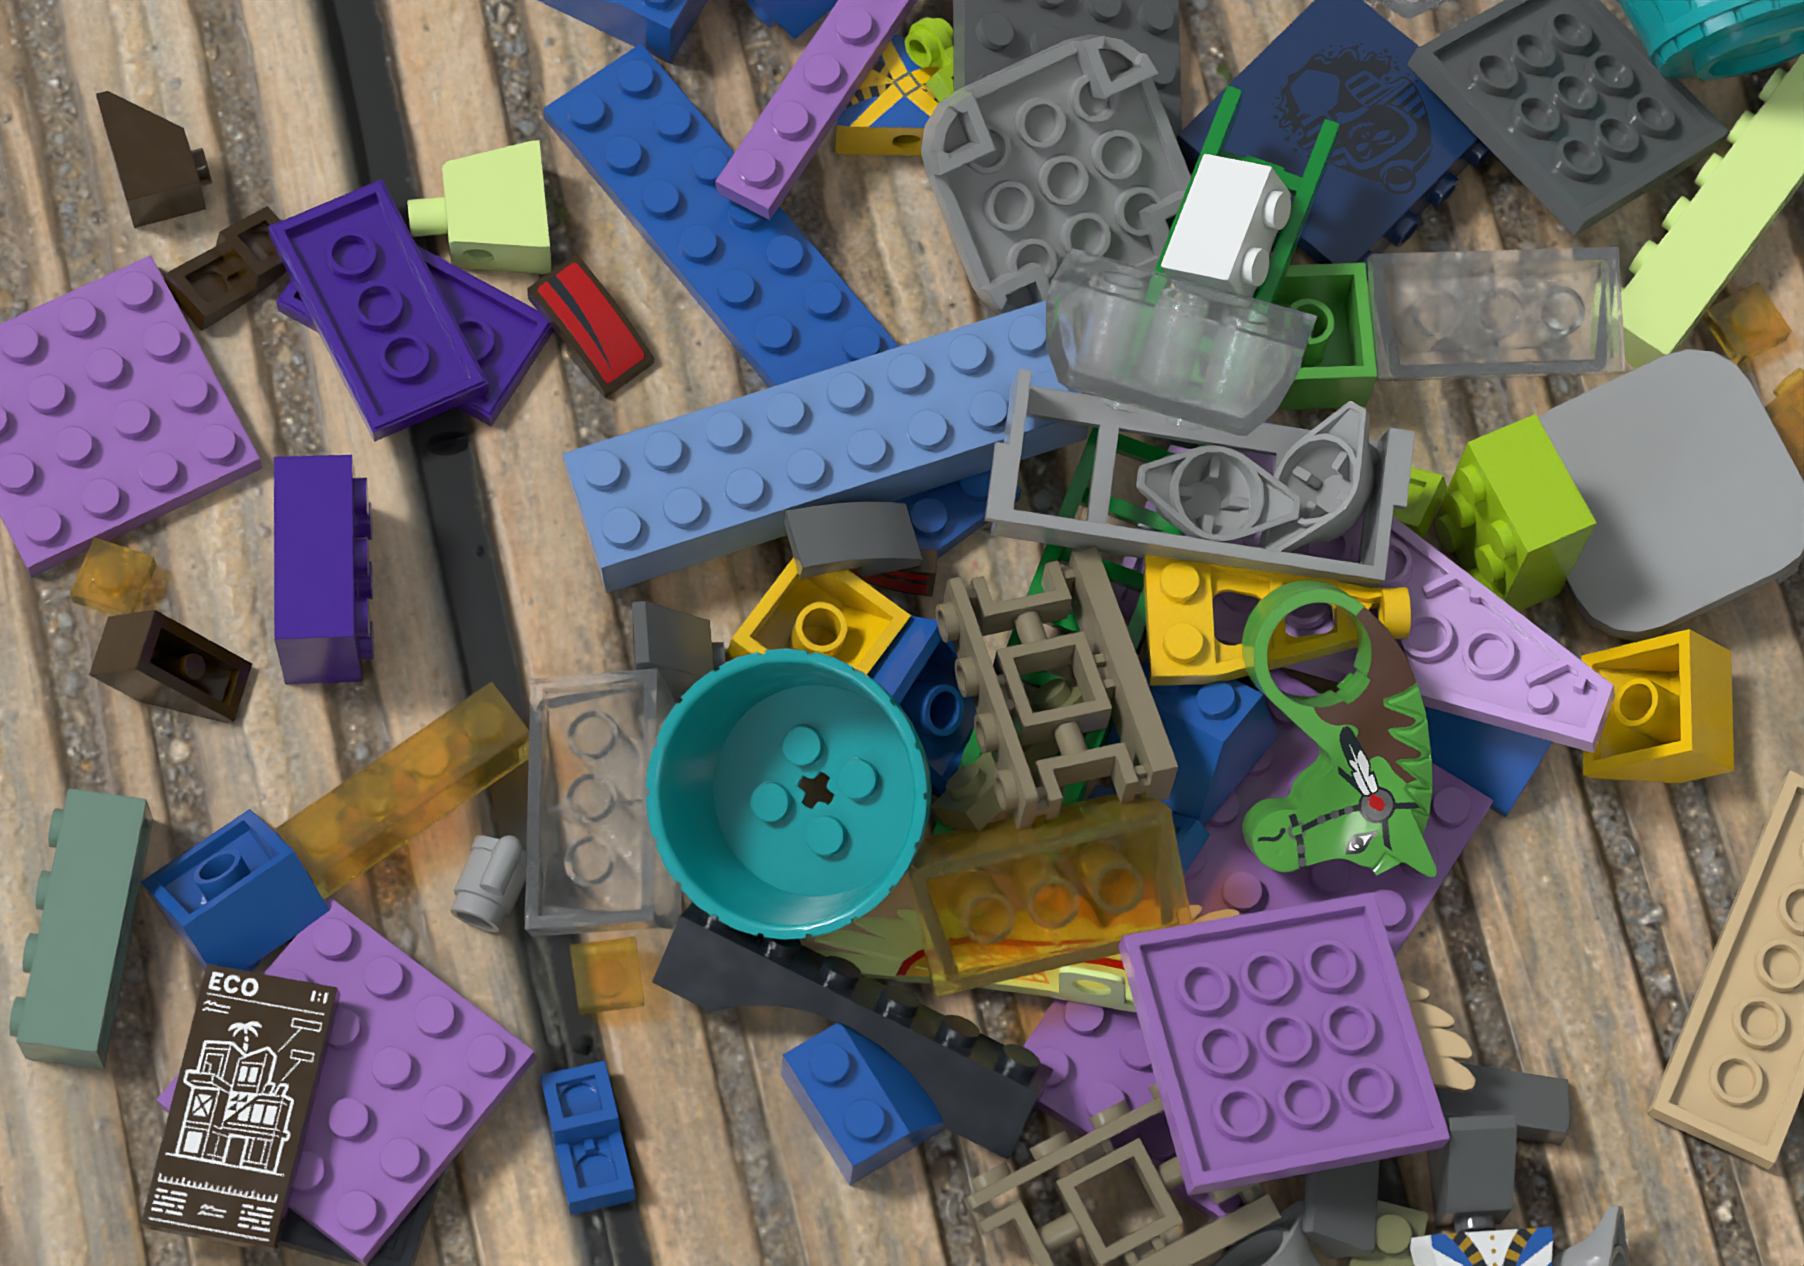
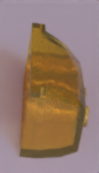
M1110 794L1063 805L1060 807L1058 818L1045 820L1044 815L1035 816L1032 827L1020 830L1017 829L1014 818L1011 817L990 822L980 832L960 829L934 835L923 840L913 864L908 869L930 981L936 997L1120 954L1118 945L1123 935L1192 924L1171 809L1161 801L1152 798L1145 799L1141 795H1135L1133 801L1120 803L1117 794Z

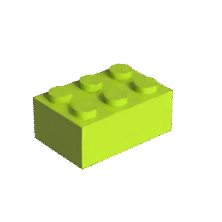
M1536 414L1467 442L1435 519L1436 532L1443 547L1449 553L1455 552L1469 575L1518 612L1560 594L1566 582V577L1570 575L1597 524Z

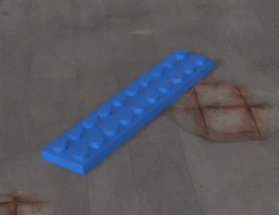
M641 43L543 108L544 120L769 388L899 347L780 206L771 220H768L717 193L715 181L734 155L733 150ZM991 470L893 501V503L906 504L919 549L938 550V559L988 523V521L984 520ZM1018 485L1014 504L1020 500L1022 490Z

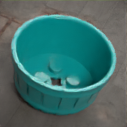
M1617 0L1646 48L1650 63L1656 66L1660 74L1666 78L1686 79L1698 77L1702 80L1728 79L1761 71L1804 54V0Z
M765 650V654L755 652L737 657L720 665V670H712L695 682L681 697L683 699L682 702L675 704L656 738L658 744L656 747L653 746L646 782V789H649V796H646L647 817L652 837L656 838L658 843L655 846L664 866L675 883L679 882L682 885L680 889L692 902L710 916H718V921L736 930L756 936L761 933L764 934V937L776 939L806 938L809 934H812V937L833 932L851 924L855 919L861 918L880 904L899 885L916 858L927 827L932 795L930 769L924 747L912 722L900 704L882 685L857 668L834 657L816 652L811 654L806 650ZM820 772H823L830 777L827 789L834 794L833 800L829 805L819 801L813 809L809 808L803 803L806 798V792L799 787L800 782L804 776L815 779Z

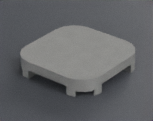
M1084 35L1067 39L956 90L936 106L925 124L921 145L925 173L972 288L984 306L997 315L1047 300L1055 323L1065 321L1064 315L1154 273L1191 176L1152 76L1159 74L1146 53H1140L1121 39L1102 35Z
M1686 349L1667 354L1564 402L1539 417L1542 426L1597 522L1570 575L1566 577V584L1577 603L1578 612L1592 630L1597 628L1613 638L1643 641L1663 636V632L1769 582L1776 580L1779 585L1798 571V566L1804 558V481L1751 382L1734 362L1712 351Z

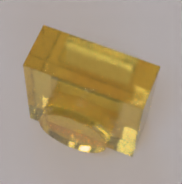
M1759 282L1707 308L1702 318L1729 359L1737 366L1785 342L1792 332Z
M94 537L70 591L73 603L112 616L137 612L157 567L154 557Z
M636 936L570 945L579 1015L644 1007Z

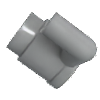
M510 835L500 839L488 836H477L474 838L470 854L454 889V894L457 897L451 908L453 916L475 928L488 932H499L504 918L512 915L526 879L531 874L535 865V860L522 850L519 839Z

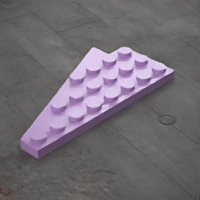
M1252 410L1248 411L1245 420L1273 424L1260 413ZM1170 445L1168 451L1175 454L1189 450ZM1236 450L1272 475L1275 456ZM1148 499L1145 508L1156 512V506ZM1363 514L1339 538L1329 542H1311L1289 553L1358 563ZM1392 516L1385 581L1377 588H1408L1411 605L1410 634L1408 639H1395L1408 660L1420 689L1423 705L1595 753L1615 697L1613 684ZM1137 526V528H1136V529H1141V530H1147V529H1144V528L1139 527V526ZM1262 531L1236 540L1225 541V543L1263 548L1259 546ZM1125 556L1121 566L1143 573L1144 559ZM1114 583L1112 589L1125 623L1129 624L1141 593ZM1233 592L1217 594L1212 600L1215 638L1220 643L1228 646L1241 644L1247 620L1261 600ZM1311 603L1291 611L1285 616L1286 632L1290 636L1299 637L1330 631L1334 627L1332 607L1328 603ZM1377 608L1369 609L1377 618ZM1358 647L1284 667L1341 682L1349 672L1354 675L1357 670L1353 664Z

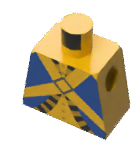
M893 36L838 118L835 153L843 155L922 156L921 145L925 124L936 106L940 103L925 83L940 69L939 67L934 68L930 66L920 67L915 64L906 51L904 37Z

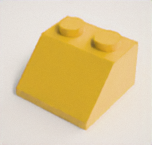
M793 557L732 637L725 660L729 662L737 657L755 652L765 654V650H806L811 654L816 652L834 657L868 675L911 615L849 570L800 579Z
M1687 629L1581 655V661L1613 684L1615 693L1595 753L1583 750L1584 776L1595 779L1683 783L1734 771L1730 650Z

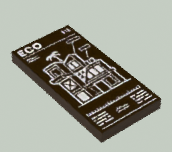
M207 964L141 1219V1224L145 1229L277 1253L341 995L337 987Z

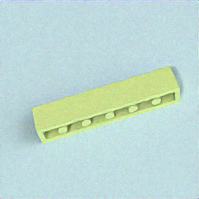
M1803 54L1788 73L1780 67L1774 72L1758 97L1765 104L1756 115L1746 110L1728 135L1727 141L1733 144L1732 148L1724 158L1716 153L1709 158L1694 181L1701 189L1692 201L1684 196L1679 198L1662 223V227L1668 230L1667 234L1658 245L1650 239L1645 243L1628 269L1635 274L1634 278L1625 289L1616 283L1599 305L1595 314L1601 317L1603 321L1593 341L1635 369L1664 355L1678 351L1803 183Z

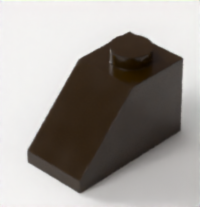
M110 91L97 93L96 97L134 228L205 210L206 206L201 186L212 184V179L203 148L190 149L183 127Z
M157 610L108 616L89 675L138 702L215 721L232 723L235 721L252 663Z

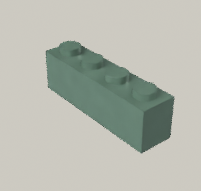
M68 788L64 809L55 808L52 813L48 844L49 847L56 848L51 871L43 870L39 876L35 900L36 909L43 910L39 933H29L26 939L22 966L23 972L30 973L26 996H17L14 1000L9 1025L10 1036L17 1037L16 1042L25 1059L105 1069L154 821L147 799Z

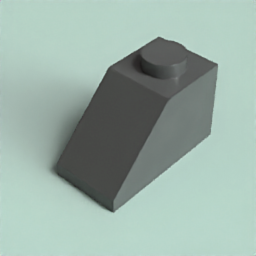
M646 601L632 602L637 708L669 706L681 703L683 700L681 697L695 682L712 670H720L719 666L726 663L724 642L711 641L710 620Z
M1516 1114L1449 1117L1446 1121L1450 1140L1443 1148L1427 1151L1435 1228L1455 1227V1233L1495 1231V1225L1501 1224L1513 1209L1517 1139Z

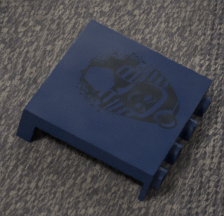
M1314 0L1228 85L1242 90L1241 109L1224 150L1242 157L1249 155L1284 167L1285 172L1303 177L1324 120L1327 119L1339 123L1337 144L1297 246L1318 264L1365 263L1368 281L1381 265L1382 260L1379 256L1391 243L1397 248L1403 246L1419 227L1421 219L1418 216L1430 204L1435 208L1441 207L1458 187L1460 179L1457 176L1469 164L1475 169L1479 168L1493 152L1470 131L1461 119L1407 65L1415 50L1420 46L1363 0ZM1226 88L1177 136V142L1190 176L1193 174ZM1291 195V205L1295 197L1293 195Z

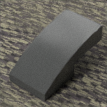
M848 502L788 510L785 513L784 525L800 579L857 568L861 578L921 566L922 556L906 504L893 502Z

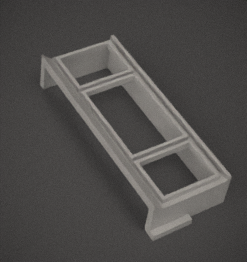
M1018 370L1009 387V406L1004 443L996 442L994 446L984 520L993 522L990 535L1077 549L1097 546L1099 552L1144 559L1145 555L1336 580L1369 588H1377L1385 581L1393 508L1405 509L1407 507L1415 431L1389 428L1378 441L1369 439V443L1378 450L1379 459L1374 465L1375 483L1373 492L1363 514L1358 563L1107 524L1119 431L1275 456L1272 476H1274L1275 470L1287 451L1311 430L1030 386L1032 371ZM1026 417L1098 428L1086 521L1014 510Z

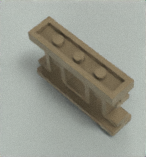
M1097 546L1072 551L1069 565L1060 567L1058 561L1046 563L1041 582L1044 593L993 603L984 576L972 578L969 586L964 585L962 577L947 580L943 603L936 606V620L939 633L945 643L953 642L958 657L955 660V675L960 693L964 698L972 697L977 711L974 717V729L979 748L982 753L991 752L997 769L994 772L993 780L998 803L1003 810L1011 809L1018 830L1032 827L1035 816L1044 815L1045 820L1058 818L1063 800L1059 789L1060 786L1111 775L1120 803L1133 801L1135 794L1139 793L1144 804L1169 799L1178 764ZM1071 604L1081 632L1047 638L1043 623L1067 619ZM1017 629L1022 644L997 649L994 664L992 665L982 636ZM1071 665L1084 702L1032 713L1019 675ZM1111 714L1121 743L1088 750L1082 733L1107 728ZM1056 739L1062 756L1036 761L1033 776H1031L1021 746Z
M1157 1083L1148 1087L1153 1097V1100L1130 1111L1125 1100L1090 1117L1089 1120L1095 1130L1071 1142L1066 1131H1063L1034 1146L1030 1151L1036 1161L1012 1173L1007 1162H1004L971 1179L970 1181L976 1192L963 1199L968 1211H971L981 1235L1012 1220L1035 1266H1054L1049 1254L1080 1237L1095 1266H1101L1120 1255L1126 1266H1190L1276 1221L1281 1216L1269 1193L1264 1194L1259 1183L1211 1191L1207 1193L1213 1205L1219 1204L1236 1194H1239L1244 1204L1164 1245L1159 1235L1183 1223L1168 1193L1169 1190L1185 1183L1178 1157L1176 1156L1154 1167L1140 1138L1116 1150L1109 1139L1164 1110ZM1130 1158L1160 1218L1105 1247L1075 1186ZM1071 1159L1076 1171L1053 1182L1068 1212L1067 1214L1036 1230L1021 1200L997 1212L995 1211L990 1200Z

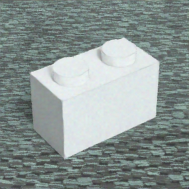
M1204 154L1160 267L1183 294L1249 307L1256 287L1262 285L1266 279L1269 270V253L1277 232L1284 228L1289 219L1292 194L1271 166Z

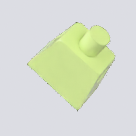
M539 140L447 161L442 165L445 197L408 200L411 236L448 234L451 264L458 268L547 274L552 271Z

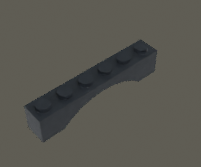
M693 902L679 916L652 983L710 1012L738 1006H781L816 1013L849 1026L883 1047L910 1071L934 1102L948 1130L1009 1160L1023 1137L1054 1070L1040 1063V1059L1032 1051L1015 1044L1004 1045L980 1033L979 1028L970 1020L958 1015H943L921 1004L919 998L911 991L896 985L884 986L862 975L860 969L852 962L838 956L826 957L803 946L800 939L767 938L761 933L756 936L736 930L718 921V916H710Z

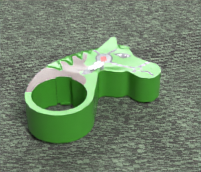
M1316 580L1295 581L1276 588L1256 605L1247 620L1242 639L1244 664L1255 686L1316 742L1320 752L1318 758L1295 779L1290 794L1287 797L1262 800L1251 807L1246 813L1242 822V832L1247 846L1261 863L1279 872H1292L1332 859H1347L1358 865L1369 867L1376 875L1404 862L1428 877H1435L1437 872L1436 866L1423 839L1432 797V758L1428 722L1420 689L1405 654L1389 630L1364 605L1340 588ZM1311 603H1331L1343 607L1351 616L1358 636V650L1353 664L1357 669L1355 674L1353 675L1349 672L1337 685L1340 690L1336 693L1329 690L1314 696H1296L1278 689L1268 669L1267 650L1271 635L1279 622L1291 611Z

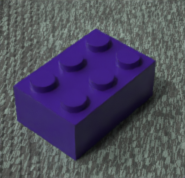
M352 455L274 457V640L285 684L362 682V660L374 659L373 621H370L369 600L373 599L372 561H369L368 540L373 539L372 504L369 502L367 477L356 478Z

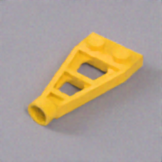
M1145 555L1143 576L1149 686L1206 685L1210 682H1225L1249 676L1243 660L1242 643L1228 646L1220 643L1214 636L1212 600L1217 594L1222 592H1233L1262 600L1271 591L1287 583L1301 580L1322 581L1345 591L1368 610L1377 608V619L1389 630L1394 639L1409 638L1411 605L1407 587L1369 588L1322 578ZM1328 603L1333 609L1334 627L1326 633L1299 637L1290 636L1286 632L1284 617L1274 629L1268 644V669L1272 670L1357 648L1358 636L1351 616L1343 607Z

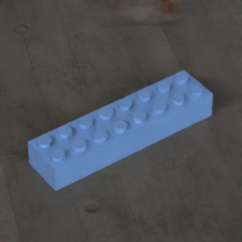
M1041 301L562 453L568 481L606 593L787 536L784 518L788 510L848 502H893L991 470L995 443H1004L1009 406V387L1019 369L1032 371L1030 386L1082 394L1048 301ZM1026 417L1020 460L1086 440L1088 426Z

